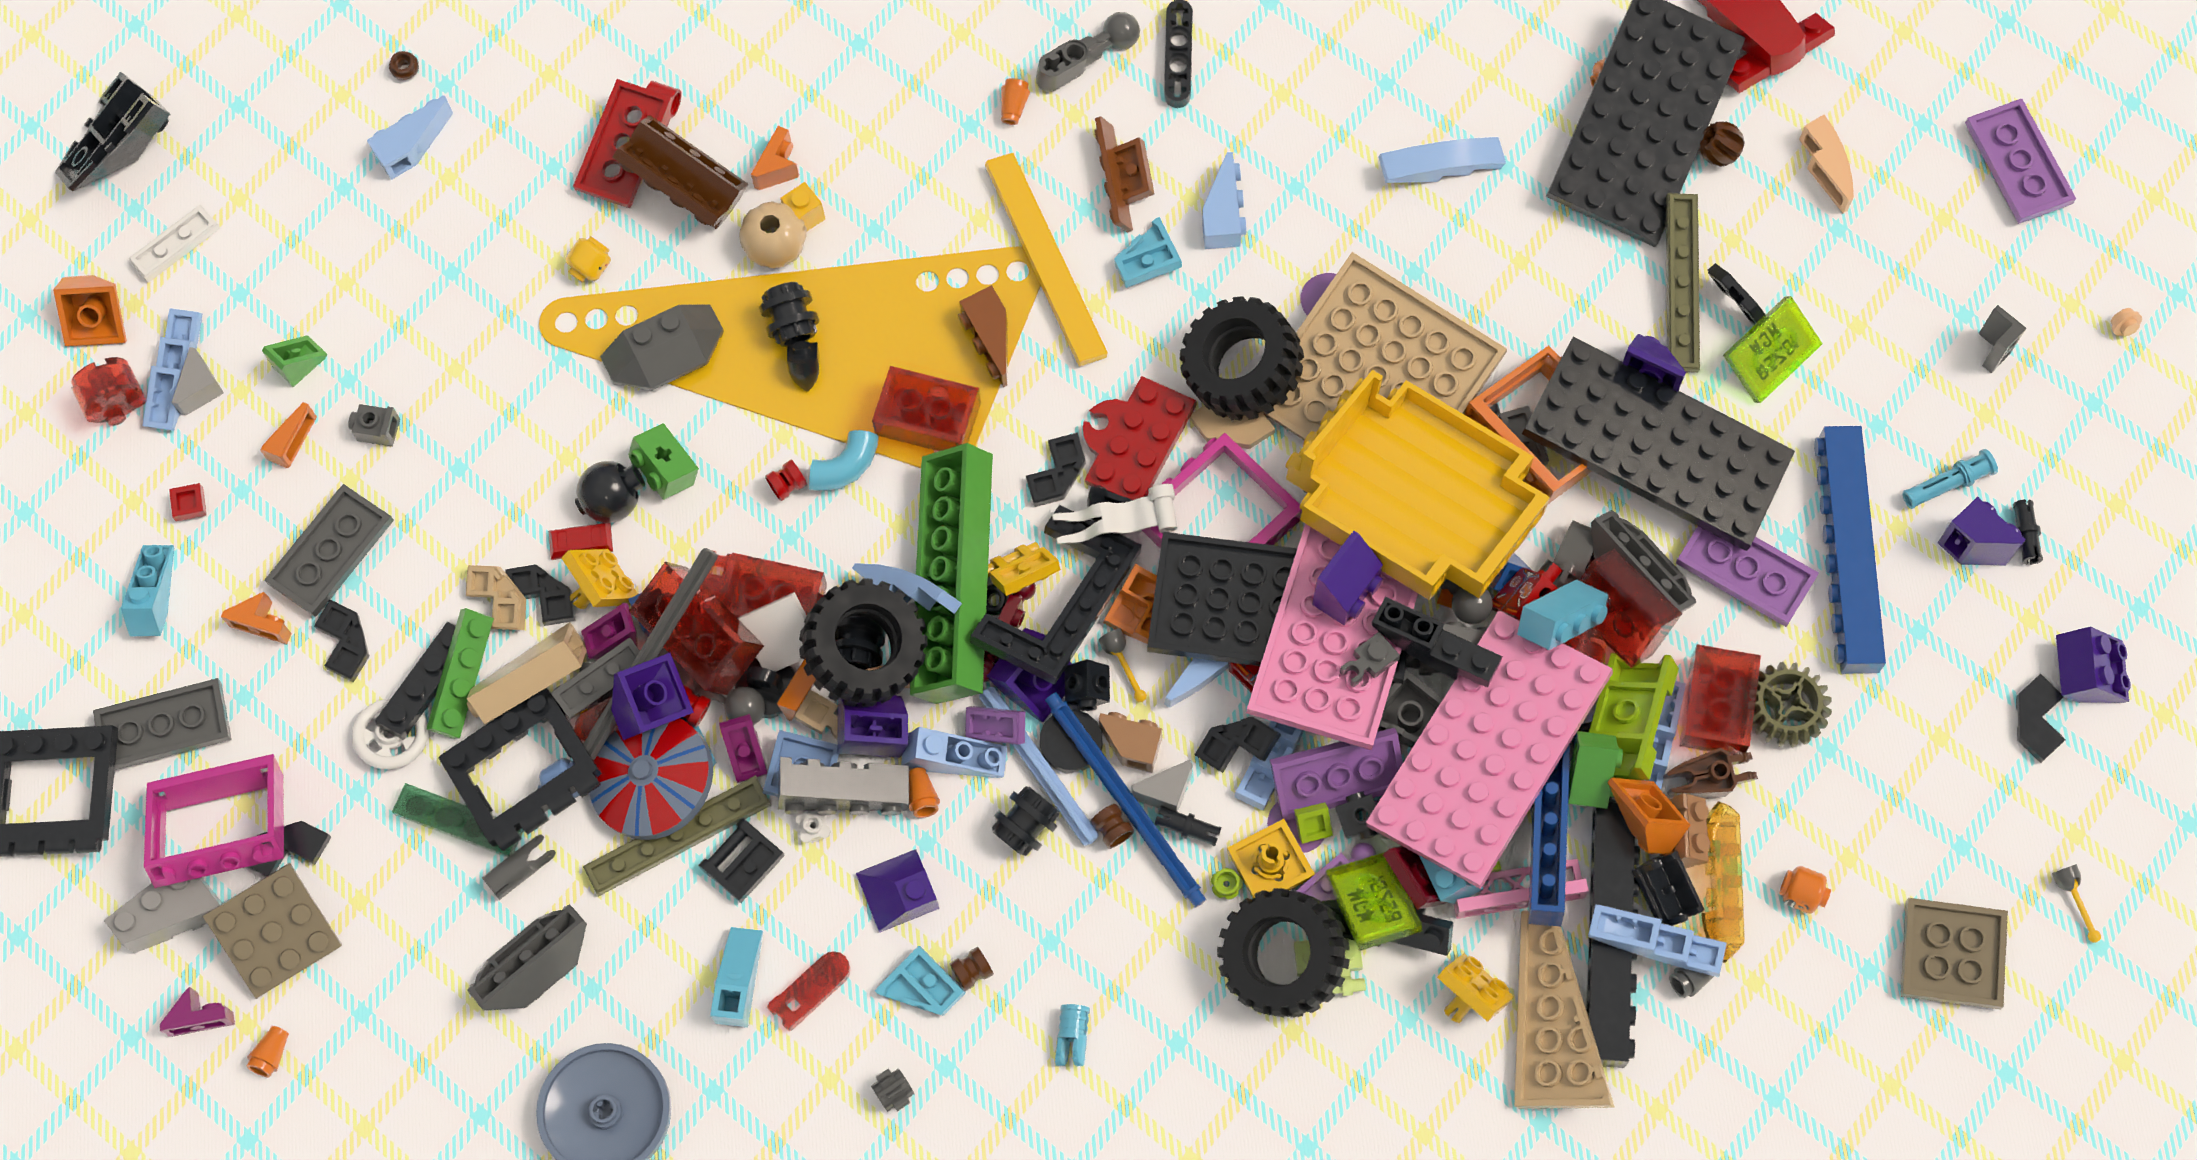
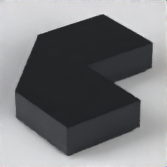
M1716 263L1708 269L1707 273L1720 291L1736 302L1751 324L1758 327L1767 318L1759 304L1729 272Z
M1078 432L1048 440L1055 468L1026 475L1034 507L1064 500L1086 465Z
M536 564L505 569V573L526 599L540 597L542 623L544 626L575 621L574 604L570 600L572 591L568 586L556 580Z
M330 599L314 625L317 630L339 640L324 666L327 670L354 683L370 657L360 616L357 612Z
M2042 674L2038 675L2016 696V709L2018 712L2017 741L2040 763L2066 740L2043 718L2047 712L2062 700L2063 696Z
M1253 716L1240 719L1241 721L1211 727L1194 755L1223 773L1239 746L1265 762L1280 738L1281 733Z
M302 820L284 826V857L287 852H290L316 865L331 836ZM267 831V832H264V833H261V834H258L257 836L263 835V834H267L268 831ZM283 859L248 866L247 868L267 877L278 869Z

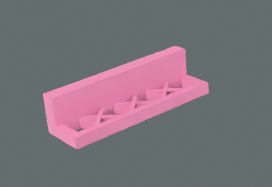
M1578 859L1566 860V869L1572 868L1574 880L1566 881L1565 902L1584 899L1589 892L1586 878L1582 879ZM1530 866L1490 873L1485 881L1488 883L1483 887L1484 889L1481 890L1479 896L1456 900V904H1454L1456 919L1528 908L1529 888H1524L1520 884L1526 875H1530ZM1514 877H1520L1517 882L1511 879ZM1501 879L1513 886L1510 891L1492 893L1488 890L1495 880Z

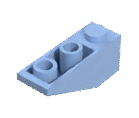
M445 95L428 101L424 107L412 114L404 115L395 124L377 131L371 138L367 139L373 154L391 180L419 163L452 116L453 111Z
M1233 152L1226 153L1202 208L1205 249L1241 247V235L1247 234L1246 219L1239 215V208H1244L1243 191L1237 190L1236 181H1241L1240 163H1234Z
M918 727L908 733V746L902 754L901 765L909 766V768L913 769L922 767L927 772L1003 778L1007 746Z

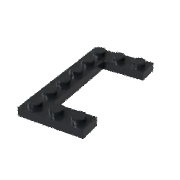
M1059 504L1053 514L1071 513L1074 511ZM1051 516L1045 525L1044 533L1056 539L1061 536L1081 532L1095 522L1092 520L1083 522L1053 521ZM1117 533L1101 534L1081 543H1068L1067 545L1096 558V560L1044 640L1042 641L986 613L971 634L970 643L1055 685L1141 553L1142 544Z

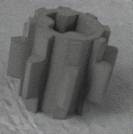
M888 1068L876 1076L877 1082L871 1085L887 1112L893 1108L899 1111L910 1104L908 1098L915 1093L899 1068L893 1072Z

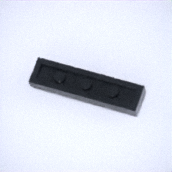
M448 621L376 718L375 723L381 729L404 740L432 702L438 690L455 625Z

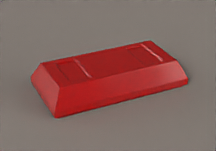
M611 523L548 530L551 560L561 559L568 550L608 549L610 552H613Z

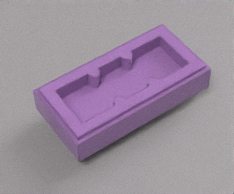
M977 706L966 707L965 737L981 741L1024 744L1026 711Z

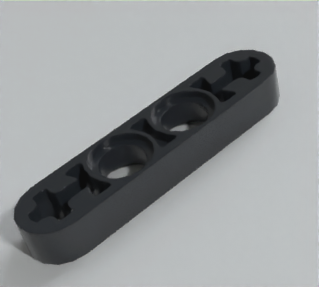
M1174 0L1169 3L1166 10L1164 98L1166 103L1173 108L1186 106L1191 98L1193 10L1190 3L1186 0ZM1179 10L1183 11L1182 25H1176V13ZM1175 35H1182L1187 39V42L1182 46H1176L1172 44L1171 39ZM1175 61H1181L1187 67L1182 72H1174L1170 65ZM1175 82H1181L1180 97H1174Z

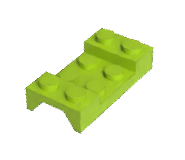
M1611 653L1607 666L1612 668L1613 674L1599 695L1589 733L1616 736L1618 748L1623 749L1621 767L1615 768L1613 778L1649 781L1657 754L1653 747L1665 697L1672 696L1679 667L1671 655H1664L1659 663H1637L1618 653Z

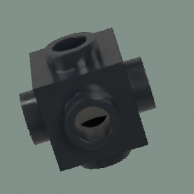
M1089 659L1067 665L1064 670L1065 701L1068 704L1078 706L1080 711H1094L1097 709V706L1110 702L1109 665Z
M1364 791L1346 797L1347 803L1335 807L1346 839L1359 836L1362 841L1379 835L1378 832L1366 825V821L1379 800L1374 801L1372 794L1365 796ZM1360 811L1368 813V817L1364 821L1357 820V814Z

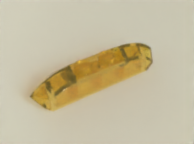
M1718 801L1710 810L1707 818V834L1710 840V848L1708 850L1709 863L1704 864L1705 875H1710L1711 888L1706 889V906L1711 907V911L1701 913L1706 938L1727 943L1723 959L1725 964L1745 943L1740 814L1730 805Z

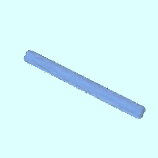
M994 687L985 689L979 695V699L987 708L1010 710ZM1025 731V743L1019 745L1012 744V746L1084 846L1092 844L1099 837L1098 832Z

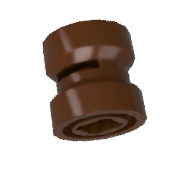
M1112 804L1102 809L1090 821L1095 830L1102 833V840L1108 849L1122 844L1135 832L1131 824L1123 820L1122 811L1117 804Z
M978 946L970 950L967 957L963 959L957 958L949 963L965 991L974 987L975 982L979 979L986 980L994 975L988 961Z

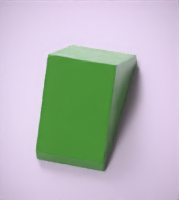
M308 335L266 345L262 349L263 354L272 367L292 387L296 386L327 357V353Z

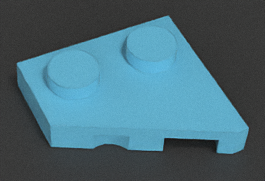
M1160 217L1152 221V227L1143 236L1139 234L1131 241V245L1128 248L1123 249L1114 258L1115 267L1126 288L1182 267L1181 259Z
M918 946L874 990L881 996L944 1016L966 994L957 982L921 946Z

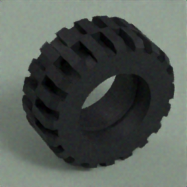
M1244 296L1233 297L1232 302H1228L1226 299L1217 302V307L1213 309L1208 307L1202 311L1204 315L1199 320L1195 318L1191 323V332L1185 333L1182 343L1186 347L1181 348L1179 357L1183 363L1180 367L1182 376L1186 379V384L1209 410L1212 409L1216 415L1223 418L1228 415L1231 420L1240 421L1243 419V416H1246L1248 420L1256 419L1259 417L1258 413L1264 412L1267 415L1274 411V405L1279 402L1282 405L1288 399L1286 394L1289 390L1293 392L1298 385L1295 378L1302 375L1303 365L1300 361L1304 358L1303 348L1300 346L1301 341L1283 314L1269 302L1263 303L1260 298L1249 297L1247 301ZM1251 338L1265 340L1263 356L1252 371L1234 379L1219 377L1221 360L1234 344Z
M863 578L859 583L852 579L845 581L840 587L834 586L828 590L808 613L804 620L805 625L800 631L799 640L802 642V646L799 649L800 659L806 660L807 664L803 668L807 676L813 674L816 681L813 685L819 691L824 687L830 692L827 696L834 701L842 698L845 700V705L853 707L857 703H862L863 707L873 706L876 702L884 703L894 695L899 694L919 673L918 669L924 663L926 657L923 650L928 646V636L922 635L926 625L923 618L917 619L915 613L919 609L915 603L912 602L908 605L903 600L906 596L900 589L896 593L890 591L891 584L884 581L874 585L873 579ZM851 616H862L875 621L884 629L891 647L890 657L884 666L877 670H863L851 665L842 657L835 641V631L842 620Z
M1273 888L1271 892L1263 890L1255 893L1254 899L1245 898L1240 902L1239 907L1241 909L1238 912L1231 911L1226 918L1231 922L1228 929L1221 928L1219 937L1224 938L1223 947H1217V957L1223 958V965L1219 966L1220 974L1222 977H1227L1229 982H1227L1226 987L1232 994H1237L1239 996L1238 1001L1247 1007L1253 1008L1254 1011L1283 1018L1300 1017L1306 1012L1313 1013L1321 1009L1320 1004L1322 1002L1329 1003L1335 996L1332 992L1335 987L1342 986L1345 978L1341 977L1343 968H1349L1350 959L1345 958V950L1350 949L1349 940L1343 938L1342 933L1345 931V928L1341 921L1335 919V912L1313 896L1284 888ZM1280 922H1291L1300 926L1308 937L1310 944L1309 962L1301 976L1292 983L1284 985L1275 984L1267 980L1260 970L1257 957L1258 947L1262 937L1272 926Z

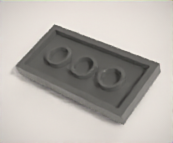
M342 484L264 581L316 617L392 524L394 519L351 488Z
M218 678L93 710L95 726L113 725L118 728L115 770L232 740L222 683Z

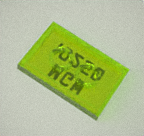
M1785 296L1724 353L1723 357L1755 403H1762L1823 343L1792 296Z
M1383 853L1326 870V878L1359 951L1422 932V924L1410 898L1383 856Z

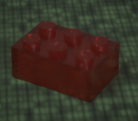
M890 366L872 419L874 432L881 437L936 451L969 443L981 405L980 391L978 387Z
M1614 549L1593 560L1579 580L1608 594L1606 603L1607 615L1601 624L1592 627L1591 630L1631 668L1653 656L1682 616V613Z
M732 552L715 611L720 623H725L728 620L738 622L737 619L740 616L795 592L806 615H808L818 600L825 594L828 584L824 572Z
M1696 645L1690 658L1679 742L1680 747L1709 752L1722 748L1728 751L1730 755L1747 752L1751 741L1761 655Z

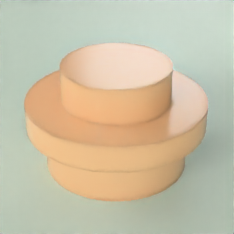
M2125 308L2112 317V331L2117 336H2130L2139 329L2142 316L2132 308Z

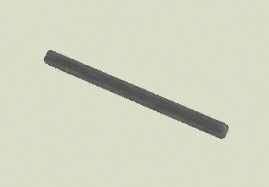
M707 548L701 550L630 667L658 657L716 562L718 555ZM612 698L583 743L593 760H595L617 724L611 711Z

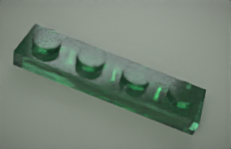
M405 783L392 810L395 816L504 857H509L513 854L519 841L505 851H502L498 845L493 847L487 841L466 805ZM523 828L518 830L521 836L524 832Z

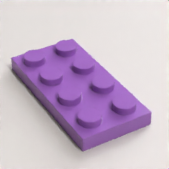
M2022 98L1967 118L1965 124L2018 224L2074 204L2077 198Z
M1699 526L1676 561L1677 565L1785 627L1788 626L1819 572L1756 536L1750 548L1745 551Z
M1395 728L1377 732L1372 750L1340 741L1270 759L1282 819H1285V821L1294 819L1295 809L1323 802L1326 803L1328 809L1335 808L1347 803V796L1364 791L1365 796L1372 794L1373 798L1383 796L1403 764L1398 733Z

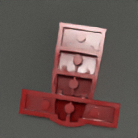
M1697 0L1707 8L1708 18L1719 26L1746 38L1741 49L1747 54L1736 60L1727 84L1739 94L1769 75L1780 74L1793 68L1805 57L1806 53L1835 36V27L1817 13L1797 23L1781 0Z

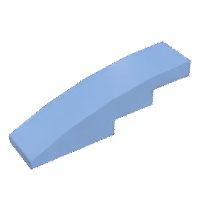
M1499 137L1441 141L1385 152L1378 156L1385 183L1439 182L1443 176H1469L1475 169H1501L1506 164Z
M169 308L165 337H160L156 366H151L143 419L144 427L175 430L180 413L171 402L189 347L196 348L197 350L203 313Z
M855 563L852 567L862 577L873 579L874 585L884 581L891 584L890 591L894 593L898 589L906 594L903 600L907 604L912 598L930 611L937 601L954 614L962 604L927 579L906 570L880 564Z
M1193 658L1166 696L1164 705L1170 708L1195 694L1221 675L1229 667V662Z
M1675 681L1672 696L1665 697L1653 743L1657 754L1649 781H1654L1660 790L1662 788L1663 776L1668 766L1686 683Z
M1270 721L1268 726L1281 733V736L1265 762L1253 756L1234 797L1264 811L1275 790L1270 759L1293 754L1304 730Z
M1598 904L1595 905L1588 937L1656 961L1720 977L1726 942L1696 936L1692 930L1662 924V919Z

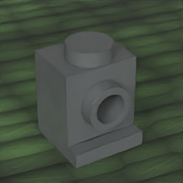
M359 404L357 412L352 411L349 416L348 427L359 442L393 447L400 417L394 407L387 406V408Z

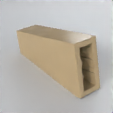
M571 622L567 623L471 688L467 697V706L474 717H480L483 723L486 724L582 667L587 651L584 641Z

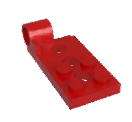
M616 79L573 188L576 191L630 209L642 178L635 173L625 171L621 166L616 176H605V170L609 165H619V162L612 158L617 150L616 143L622 137L630 138L639 122L649 115L665 126H668L670 119L676 115L682 98L681 90L653 80L644 88ZM639 110L642 112V117L638 122L629 123L627 121V116L631 111Z

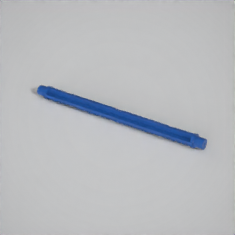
M1057 692L1050 695L1045 701L1051 708V714L1073 740L1075 746L1106 789L1120 805L1122 811L1161 865L1167 870L1185 899L1188 898L1195 908L1203 904L1207 899L1200 891V885L1197 884L1183 863L1180 862L1176 853L1075 716L1066 701L1063 702Z

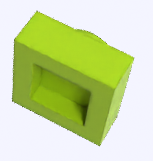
M1325 802L1294 810L1298 835L1302 844L1333 836L1329 809Z

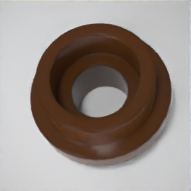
M399 51L391 57L389 70L396 79L408 80L417 74L419 62L412 53ZM403 65H409L407 68L400 69Z

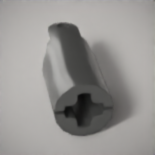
M537 835L482 877L499 900L554 858L556 855L555 850H549L538 859L527 861L530 852L544 840L543 835Z

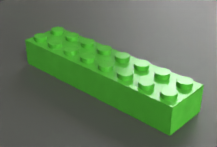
M969 443L922 456L916 575L927 579L962 603L954 614L937 601L929 611L914 600L915 605L919 609L915 615L917 619L923 618L926 625L922 635L928 636V646L923 650L926 654L924 663L919 667V673L910 682V695L934 704L983 693L984 650L971 644L970 637L986 614L993 454Z

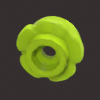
M1231 868L1217 871L1211 878V884H1213L1212 892L1218 898L1234 899L1238 896V891L1243 887L1241 876ZM1227 881L1230 885L1225 887L1223 883Z

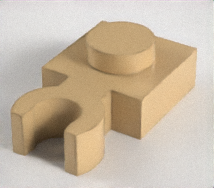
M810 690L794 719L819 734H822L825 727L831 730L832 736L837 739L838 716L834 712L838 705Z

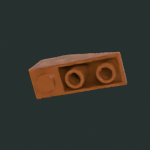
M991 285L959 301L961 313L958 314V318L964 330L970 329L975 338L972 339L977 353L979 355L984 354L989 361L986 363V367L993 380L998 378L1004 388L1008 386L1007 314L1004 305Z

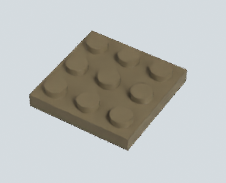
M291 863L286 864L203 915L206 923L255 999L342 946L341 941Z
M1908 898L1905 904L1900 997L2001 1010L2004 1007L2008 910Z

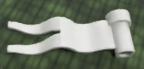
M1160 484L1148 489L1149 496L1130 502H1102L1077 512L1052 514L1053 521L1083 522L1102 517V520L1095 522L1081 532L1056 538L1057 544L1081 543L1101 534H1127L1158 526L1161 533L1177 530L1178 526L1173 500L1175 499L1173 485Z

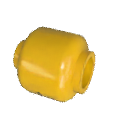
M591 236L588 239L579 238L565 257L566 263L571 267L568 273L582 283L586 278L591 281H597L611 262V258L607 254L610 250Z

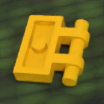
M1034 542L1027 546L1022 544L1014 548V552L1004 557L999 555L990 559L988 577L1007 596L1017 593L1022 588L1039 580H1044L1061 569L1059 560L1045 547L1040 548L1038 543Z

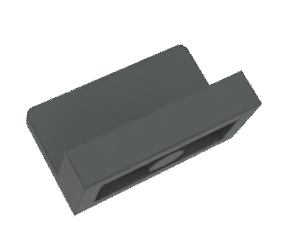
M1999 305L1992 310L1979 332L1981 337L1994 346L1982 365L1991 374L2012 353L2027 329Z

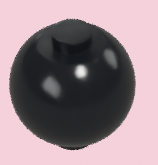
M614 461L598 462L588 467L580 476L576 488L577 498L575 499V504L582 515L587 514L595 521L602 523L618 522L626 518L636 507L639 498L637 490L645 487V481L635 465L626 468Z

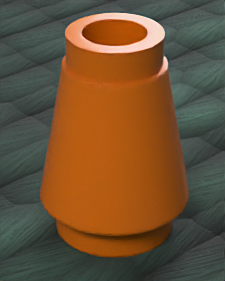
M1008 78L1005 80V84L1001 86V121L1009 125H1017L1030 95V90H1028L1029 84L1026 81Z
M922 767L911 769L909 771V810L918 818L932 816L939 810L940 799L926 769Z
M271 1026L269 1031L266 1032L247 1056L249 1061L246 1067L260 1076L270 1078L273 1072L278 1071L289 1033L280 1027Z

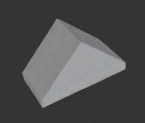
M189 347L171 402L181 415H188L224 394L204 359L196 348Z
M1190 759L1131 785V793L1139 802L1159 809L1163 805L1178 812L1192 776L1193 765Z

